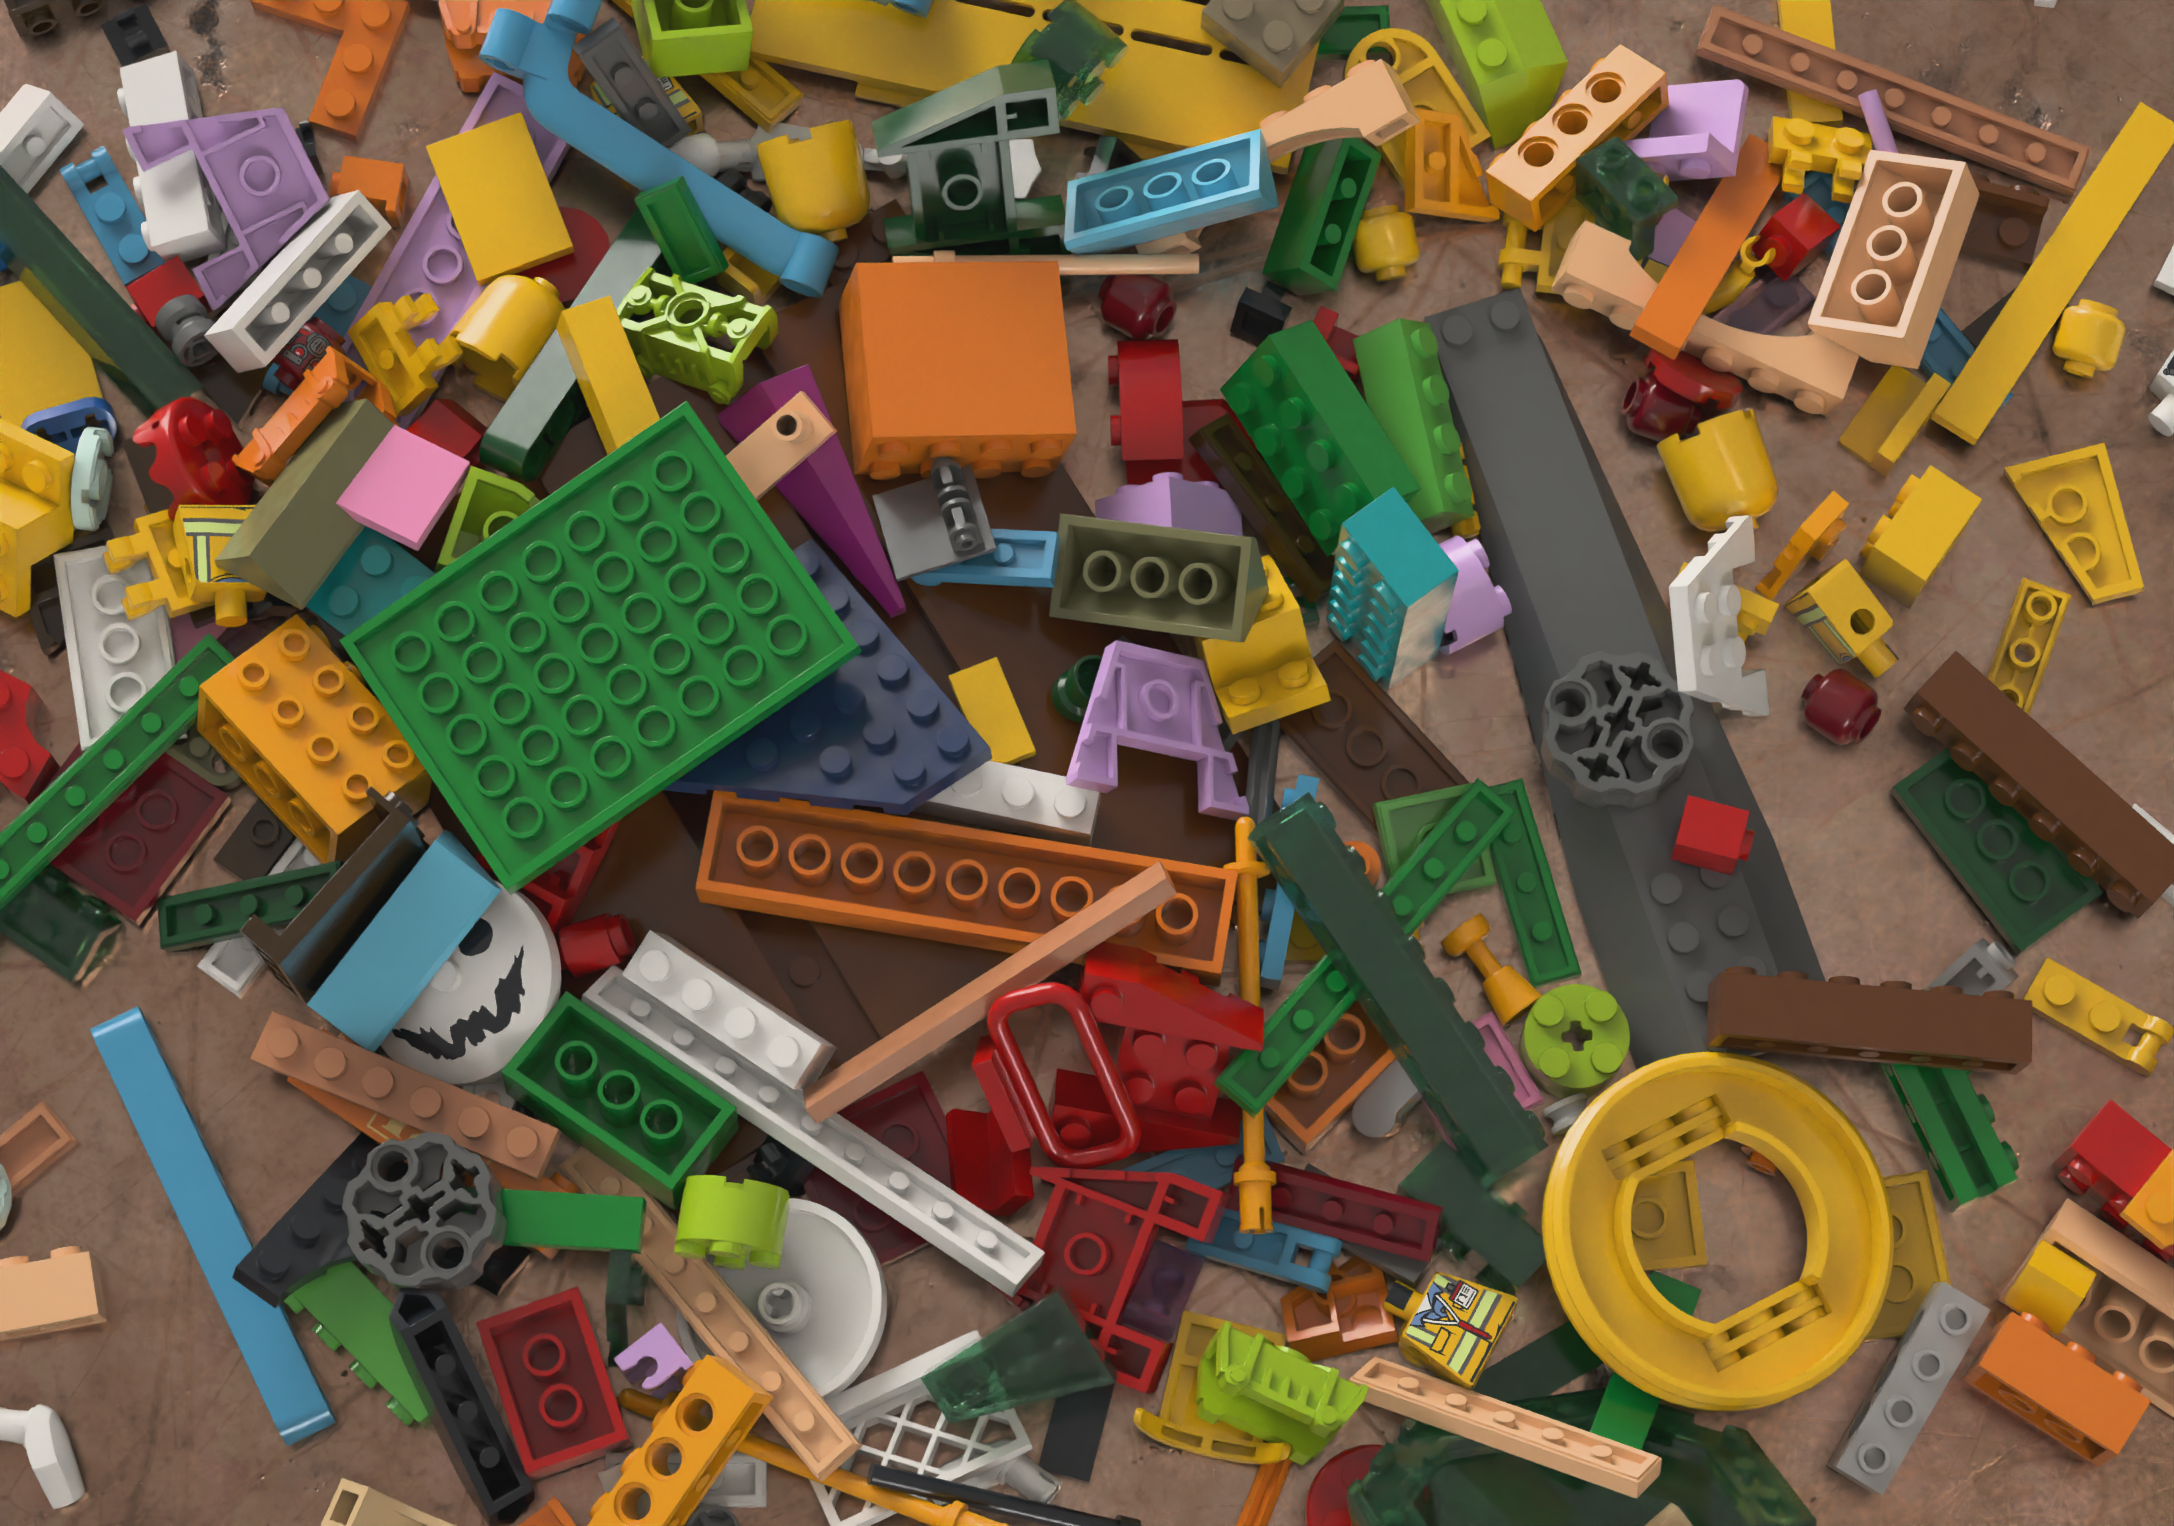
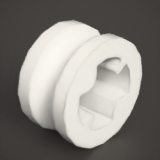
M1582 1092L1572 1095L1543 1110L1545 1118H1551L1554 1121V1127L1551 1128L1553 1136L1568 1132L1577 1117L1586 1108L1585 1103L1589 1099L1587 1093Z

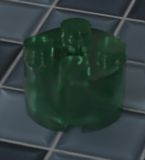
M1065 0L1047 15L1053 22L1048 24L1041 32L1035 28L1011 62V64L1048 59L1056 86L1058 116L1061 121L1073 112L1079 102L1086 106L1099 94L1105 84L1099 77L1106 68L1111 69L1129 47L1115 32L1076 0Z

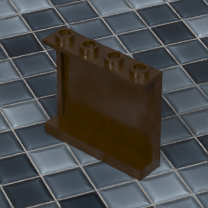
M371 786L366 790V794L381 824L280 935L255 914L240 929V932L268 972L306 1005L430 847L423 839L425 837L424 833L417 827L419 825L418 821L411 815L413 813L412 809L390 790L384 796Z

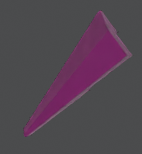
M808 364L760 382L717 415L720 426L725 432L728 431L736 442L740 444L796 394L803 391L831 424L832 422ZM835 433L775 486L830 550H833L850 569L855 579L861 585L863 584L881 604L885 613L890 618L907 612L906 605L838 436Z

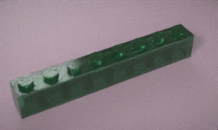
M1310 792L1257 824L1247 838L1346 982L1348 988L1352 991L1483 1188L1487 1189L1548 1147L1543 1138L1546 1135L1544 1127L1532 1111H1525L1513 1094L1515 1092V1085L1509 1074L1501 1066H1494L1483 1050L1485 1048V1041L1477 1027L1470 1021L1465 1022L1454 1007L1455 997L1448 984L1442 978H1435L1424 962L1426 956L1419 941L1411 933L1405 934L1395 920L1396 911L1390 898L1381 889L1375 890L1364 874L1366 866L1360 854L1351 845L1345 846L1335 831L1336 821L1331 811L1323 802L1319 801L1316 803Z

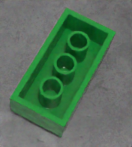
M1312 320L1268 335L1220 388L1229 406L1240 420L1256 448L1267 462L1327 557L1337 553L1341 525L1344 521L1392 487H1395L1406 503L1422 489Z
M567 991L501 1071L507 1095L553 1127L558 1128L566 1136L673 1210H676L681 1204L686 1178L693 1175H704L739 1130L737 1108Z

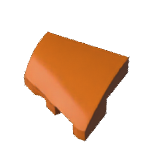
M1356 1255L1339 1267L1333 1262L1331 1263L1328 1275L1332 1277L1327 1294L1314 1292L1298 1286L1280 1299L1289 1348L1304 1354L1311 1362L1399 1342L1394 1314L1382 1308L1389 1293L1385 1272Z

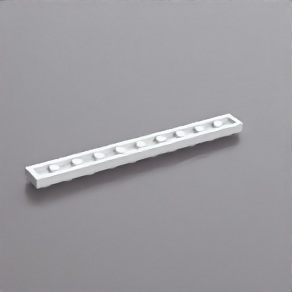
M611 966L583 994L581 999L583 1003L737 1108V1114L1009 1296L1013 1297L1040 1266L1045 1254L1043 1250L839 1114L835 1113L821 1123H815L805 1108L803 1091L790 1088L624 977L622 975L623 970L617 966Z

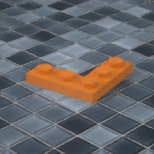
M250 0L252 7L341 36L309 121L314 129L358 143L411 10L409 2L405 0Z

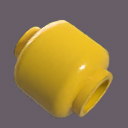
M1398 205L1381 206L1363 211L1352 243L1357 268L1363 273H1375L1377 282L1407 276L1405 267L1414 264L1420 258V249L1413 217L1406 212H1399Z
M2080 299L2078 306H2070L2064 309L2052 343L2054 354L2065 361L2063 370L2081 377L2092 378L2095 370L2106 371L2115 366L2126 334L2124 323L2117 318L2119 313L2117 309L2085 299Z

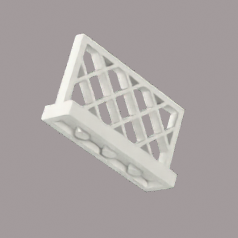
M977 1329L826 1400L828 1405L860 1443L867 1428L877 1423L895 1428L886 1452L863 1445L840 1466V1468L850 1471L856 1454L881 1461L883 1466L891 1467V1465L918 1474L962 1483L1033 1449ZM985 1373L991 1389L984 1406L958 1399L965 1382ZM950 1390L949 1395L942 1394L943 1392ZM926 1400L944 1405L935 1429L909 1421L916 1405ZM996 1400H998L1003 1412L993 1409ZM954 1408L979 1416L970 1440L944 1432ZM902 1412L900 1418L894 1417V1415ZM989 1419L1010 1425L1016 1437L1015 1440L998 1448L979 1443ZM905 1431L930 1439L921 1463L896 1455ZM940 1442L966 1450L960 1466L949 1471L931 1466ZM975 1453L981 1455V1456H979V1457L973 1459ZM810 1480L830 1526H871L897 1513L866 1501L862 1512L840 1521L834 1507L841 1491L831 1488L828 1495L823 1484ZM916 1496V1497L921 1498V1499H924V1500L928 1499V1498H925V1497Z

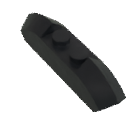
M400 1288L389 1315L393 1337L404 1365L450 1461L467 1493L489 1526L513 1523L534 1501V1488L525 1473L521 1460L451 1313L436 1290Z

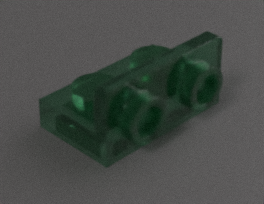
M1613 137L1576 159L1575 198L1606 230L1632 241L1629 252L1637 261L1653 253L1655 228L1657 225L1656 219L1678 206V196L1619 137Z
M46 866L0 910V932L73 983L82 979L105 936L117 932L122 922L110 913L111 909L104 901L91 895H83L68 884L69 880L62 872L53 867Z

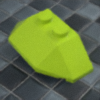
M1425 0L1470 101L1479 118L1491 134L1489 142L1493 151L1496 152L1514 145L1531 123L1539 121L1549 112L1569 63L1541 0Z

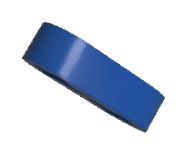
M86 397L37 411L27 416L21 425L22 429L36 435L35 430L45 428L46 433L52 435L51 443L75 455L80 437L84 429L89 427V425H85V416L95 414L97 420H102L101 428L107 429L112 436V440L117 431L113 407L106 400L98 397Z

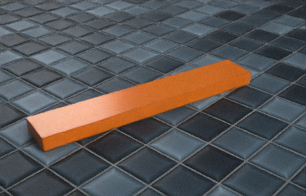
M1749 133L1739 150L1736 175L1723 177L1635 322L1629 336L1675 360L1740 251L1743 242L1747 239L1782 180L1783 165L1768 162L1767 142Z

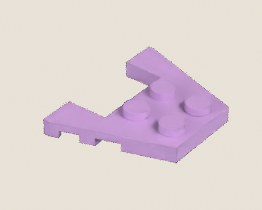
M284 107L130 126L122 130L143 172L189 150H193L239 242L238 247L192 269L212 310L222 307L330 200Z
M1118 640L1106 646L1066 776V785L1102 793H1108L1117 788L1118 744L1196 761L1199 813L1235 821L1241 817L1248 816L1249 806L1246 796L1239 797L1232 774L1238 771L1233 753L1224 750L1217 727L1223 721L1204 660Z

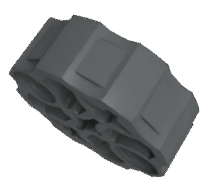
M1602 650L1579 658L1574 669L1563 678L1554 681L1546 696L1541 718L1543 722L1541 754L1550 775L1560 778L1571 789L1573 798L1595 808H1600L1607 804L1623 805L1631 810L1656 801L1658 793L1665 789L1672 781L1679 780L1687 767L1694 744L1692 717L1695 707L1690 695L1678 691L1677 682L1664 671L1662 662L1650 655L1638 651L1629 655H1612ZM1637 679H1642L1646 684L1639 691L1630 688ZM1608 682L1612 696L1616 700L1614 706L1608 705L1611 699V694L1609 693L1605 685ZM1564 701H1571L1579 705L1583 712L1576 717H1566L1558 712L1556 705ZM1626 712L1625 730H1622L1619 736H1616L1611 747H1607L1610 730L1615 727L1616 723L1619 724L1623 713ZM1647 712L1642 722V719L1638 718L1640 713ZM1593 738V741L1597 743L1595 747L1588 748ZM1657 743H1670L1676 747L1679 755L1671 759L1661 758L1656 755L1652 747ZM1621 753L1627 755L1623 765L1619 760ZM1595 769L1605 772L1598 782L1589 779V775H1592Z
M424 1131L416 1138L403 1141L389 1139L368 1153L366 1166L358 1177L347 1184L342 1209L346 1213L349 1236L347 1243L364 1267L372 1274L381 1276L398 1291L400 1288L436 1291L447 1288L461 1290L476 1281L483 1274L484 1263L493 1251L503 1245L508 1219L503 1214L501 1200L503 1187L492 1169L478 1154L470 1153L448 1135ZM398 1161H408L406 1175L396 1182H388L387 1173L389 1168ZM443 1169V1179L441 1180V1172ZM464 1171H467L475 1178L474 1184L477 1187L475 1189L478 1192L476 1198L466 1191L467 1186L462 1175ZM424 1206L430 1208L428 1211L431 1219L426 1223L421 1222L422 1216L419 1212ZM469 1210L475 1213L476 1215H470L463 1212ZM373 1212H379L388 1216L382 1219L372 1214ZM374 1231L385 1238L383 1243L386 1247V1258L376 1252L377 1245L374 1242L376 1240L373 1236ZM453 1247H463L464 1256L462 1261L452 1269H443L442 1259L444 1254Z

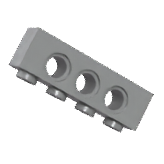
M1933 1282L1826 1466L1867 1491L1883 1495L1991 1310L1946 1282Z

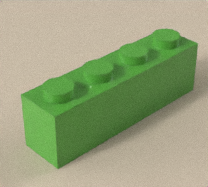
M1398 318L1352 339L1367 405L1422 488L1407 503L1430 534L1475 516L1471 501L1472 489L1463 467L1459 450L1461 445L1460 437L1454 428L1448 402L1449 390L1443 380L1437 355L1438 342L1432 332L1431 324Z
M352 1262L342 1263L329 1268L326 1275L305 1284L284 1300L296 1314L305 1307L319 1321L312 1330L333 1352L342 1344L355 1358L348 1367L370 1389L379 1382L393 1396L385 1405L407 1427L414 1420L425 1430L432 1424L393 1337L389 1315L394 1304Z

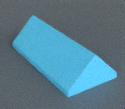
M1261 129L1068 181L1064 244L1067 250L1075 254H1106L1279 207Z
M445 829L432 843L307 1005L362 1048L375 1052L502 889L454 834Z

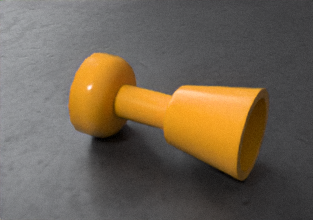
M1479 913L1454 929L1440 944L1450 956L1458 957L1467 953L1486 980L1483 982L1482 988L1501 1026L1505 1028L1527 1014L1543 995L1511 965L1501 966L1483 942L1490 932V925L1482 913Z

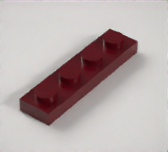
M1241 1153L1234 1162L1229 1188L1231 1197L1226 1209L1240 1212L1239 1187L1234 1185L1233 1174L1238 1172L1239 1167L1244 1163V1154ZM1265 1160L1271 1171L1276 1172V1184L1271 1186L1272 1221L1428 1263L1434 1257L1444 1207Z

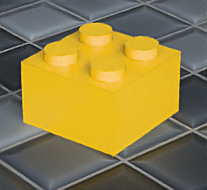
M1931 465L1921 479L1911 474L1887 513L1893 519L1891 520L1883 515L1859 553L1860 556L1866 559L1859 575L1909 609L1958 541L1982 501L1980 497Z

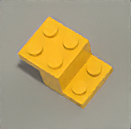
M0 418V610L17 618L30 610L31 566L73 543L74 525L71 514V487L75 454Z
M1270 554L1261 557L1269 592L1245 642L1193 636L1198 657L1205 662L1218 707L1232 734L1331 701L1327 684L1311 656L1300 607Z

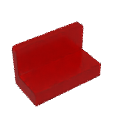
M955 1108L950 1110L946 1114L951 1190L987 1214L1011 1216L1034 1198L1033 1178L1029 1174L1031 1168L1030 1148L1011 1153L992 1110L988 1113Z

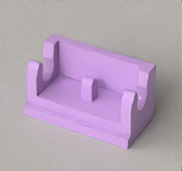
M661 1322L614 1358L620 1371L631 1385L645 1379L642 1387L648 1390L657 1388L664 1383L660 1389L654 1390L651 1396L661 1400L670 1391H677L683 1386L682 1379L685 1373L694 1365Z

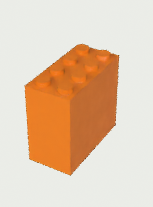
M1058 261L856 263L838 302L854 475H870V478L874 480H890L899 477L901 474H920L922 478L927 479L931 477L930 470L933 467V460L939 457H950L953 461L958 462L961 468L971 465L975 478H992L998 476L1001 472H1021L1022 476L1035 478L1055 471L1077 434Z

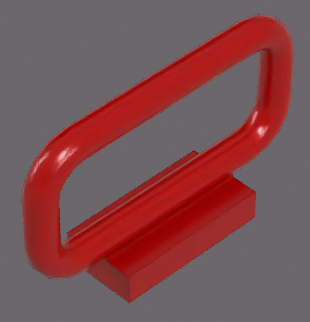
M1049 982L1013 990L998 997L989 1008L987 1017L989 1035L980 1037L971 1066L1011 1153L1031 1148L1033 1139L1036 1137L1047 1157L1063 1168L1091 1169L1115 1163L1129 1157L1140 1143L1142 1135L1140 1121L1092 1012L1082 995L1070 986ZM1052 1003L1060 1005L1067 1011L1120 1128V1136L1116 1140L1084 1149L1069 1148L1062 1142L1009 1027L1008 1020L1011 1014Z

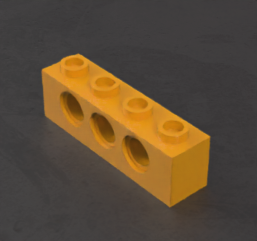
M1621 44L1606 58L1599 59L1592 66L1589 74L1573 89L1565 91L1559 97L1556 105L1543 118L1531 123L1524 131L1522 137L1506 153H1501L1493 159L1486 171L1490 203L1536 232L1619 153L1620 141L1633 140L1669 105L1666 72Z
M706 1354L704 1359L696 1361L687 1370L682 1379L684 1387L674 1402L667 1404L657 1413L651 1424L653 1432L642 1448L635 1449L625 1459L620 1469L622 1476L612 1491L606 1492L595 1502L589 1515L591 1521L587 1526H684L774 1396L727 1359ZM709 1403L713 1411V1418L710 1425L702 1430L698 1423V1414L701 1408ZM678 1447L682 1455L681 1466L674 1474H671L667 1465L668 1456L673 1449ZM644 1492H647L651 1499V1507L648 1514L641 1519L637 1512V1501Z

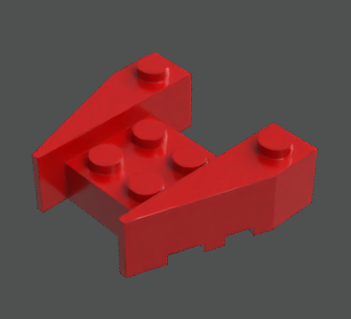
M1103 941L1084 953L1077 981V992L1082 995L1088 1004L1096 1022L1121 1026L1113 1062L1140 1121L1142 1135L1139 1146L1133 1153L1238 1144L1240 1138V1106L1233 1100L1218 1098L1219 1088L1213 1083L1225 1069L1230 1046L1262 1052L1264 1046V1009L1232 993H1229L1226 997L1200 984L1199 977L1183 969L1177 973L1157 963V956L1141 948ZM1057 1068L1047 1110L1062 1142L1069 1148L1084 1149L1116 1140L1120 1136V1128L1097 1076Z
M1031 1166L1030 1175L1055 1184L1033 1244L1043 1250L1045 1254L1040 1266L1013 1297L993 1284L991 1285L1040 1324L1054 1339L1073 1352L1094 1373L1145 1394L1155 1393L1174 1343L1124 1324L1123 1320L1159 1226L1201 1242L1213 1244L1231 1194L1176 1173Z

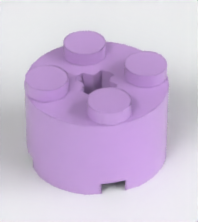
M1458 535L1439 544L1459 570L1442 636L1445 643L1439 647V651L1446 656L1503 628L1504 617L1512 613V607L1506 593L1499 585L1493 587L1485 571V568L1489 567L1490 563L1480 542L1477 539L1466 542Z

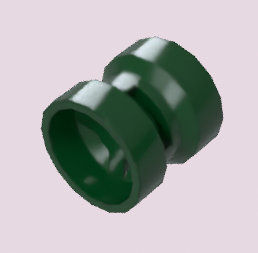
M1088 655L1081 658L1070 670L1065 671L1053 683L1051 689L1052 702L1056 710L1064 718L1074 722H1083L1102 660L1101 656Z

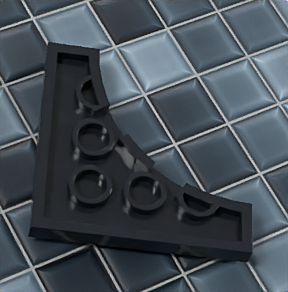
M361 1132L235 1267L232 1278L272 1307L277 1308L289 1295L299 1288L326 1275L329 1268L358 1260L347 1243L349 1229L347 1215L342 1209L343 1198L348 1182L359 1176L366 1166L368 1153L380 1144ZM404 1161L394 1163L387 1173L388 1182L401 1180L408 1171V1164ZM424 1206L419 1211L422 1216V1223L429 1221L430 1215L428 1210L430 1208L428 1206ZM373 1212L372 1214L382 1219L388 1216L379 1212ZM374 1231L373 1236L376 1239L374 1242L377 1245L376 1252L386 1258V1247L383 1243L385 1238ZM502 1245V1247L492 1252L484 1263L483 1274L473 1283L480 1285L498 1297L528 1263L532 1251L522 1246ZM453 1247L444 1254L442 1259L443 1269H452L462 1261L464 1256L463 1247Z

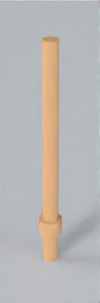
M954 250L933 251V256L892 257V263L1058 261L1060 275L1199 274V254L955 256Z

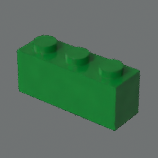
M1356 137L1334 139L1304 147L1262 271L1263 275L1298 296L1337 290L1382 157L1380 152Z

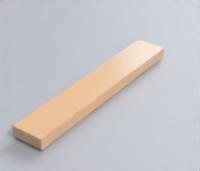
M1376 1356L1348 1380L1358 1386L1365 1384L1369 1387L1364 1402L1636 1499L1658 1478L1661 1472L1662 1458H1659V1456Z

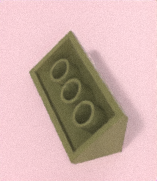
M368 399L344 402L338 408L332 409L304 441L215 559L216 566L303 610L365 527V525L353 519L336 502L393 428L394 424Z
M1060 514L1058 535L1061 544L1055 584L1051 594L1049 617L1245 642L1269 592L1256 538Z

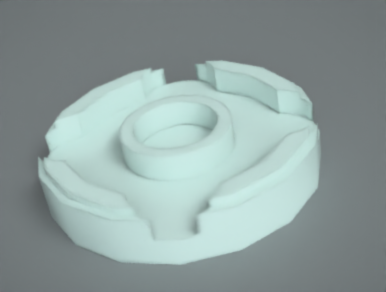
M87 427L84 429L78 443L71 487V514L73 525L76 529L96 531L102 520H105L113 475H111V469H108L104 456L112 457L114 447L111 434L104 428Z

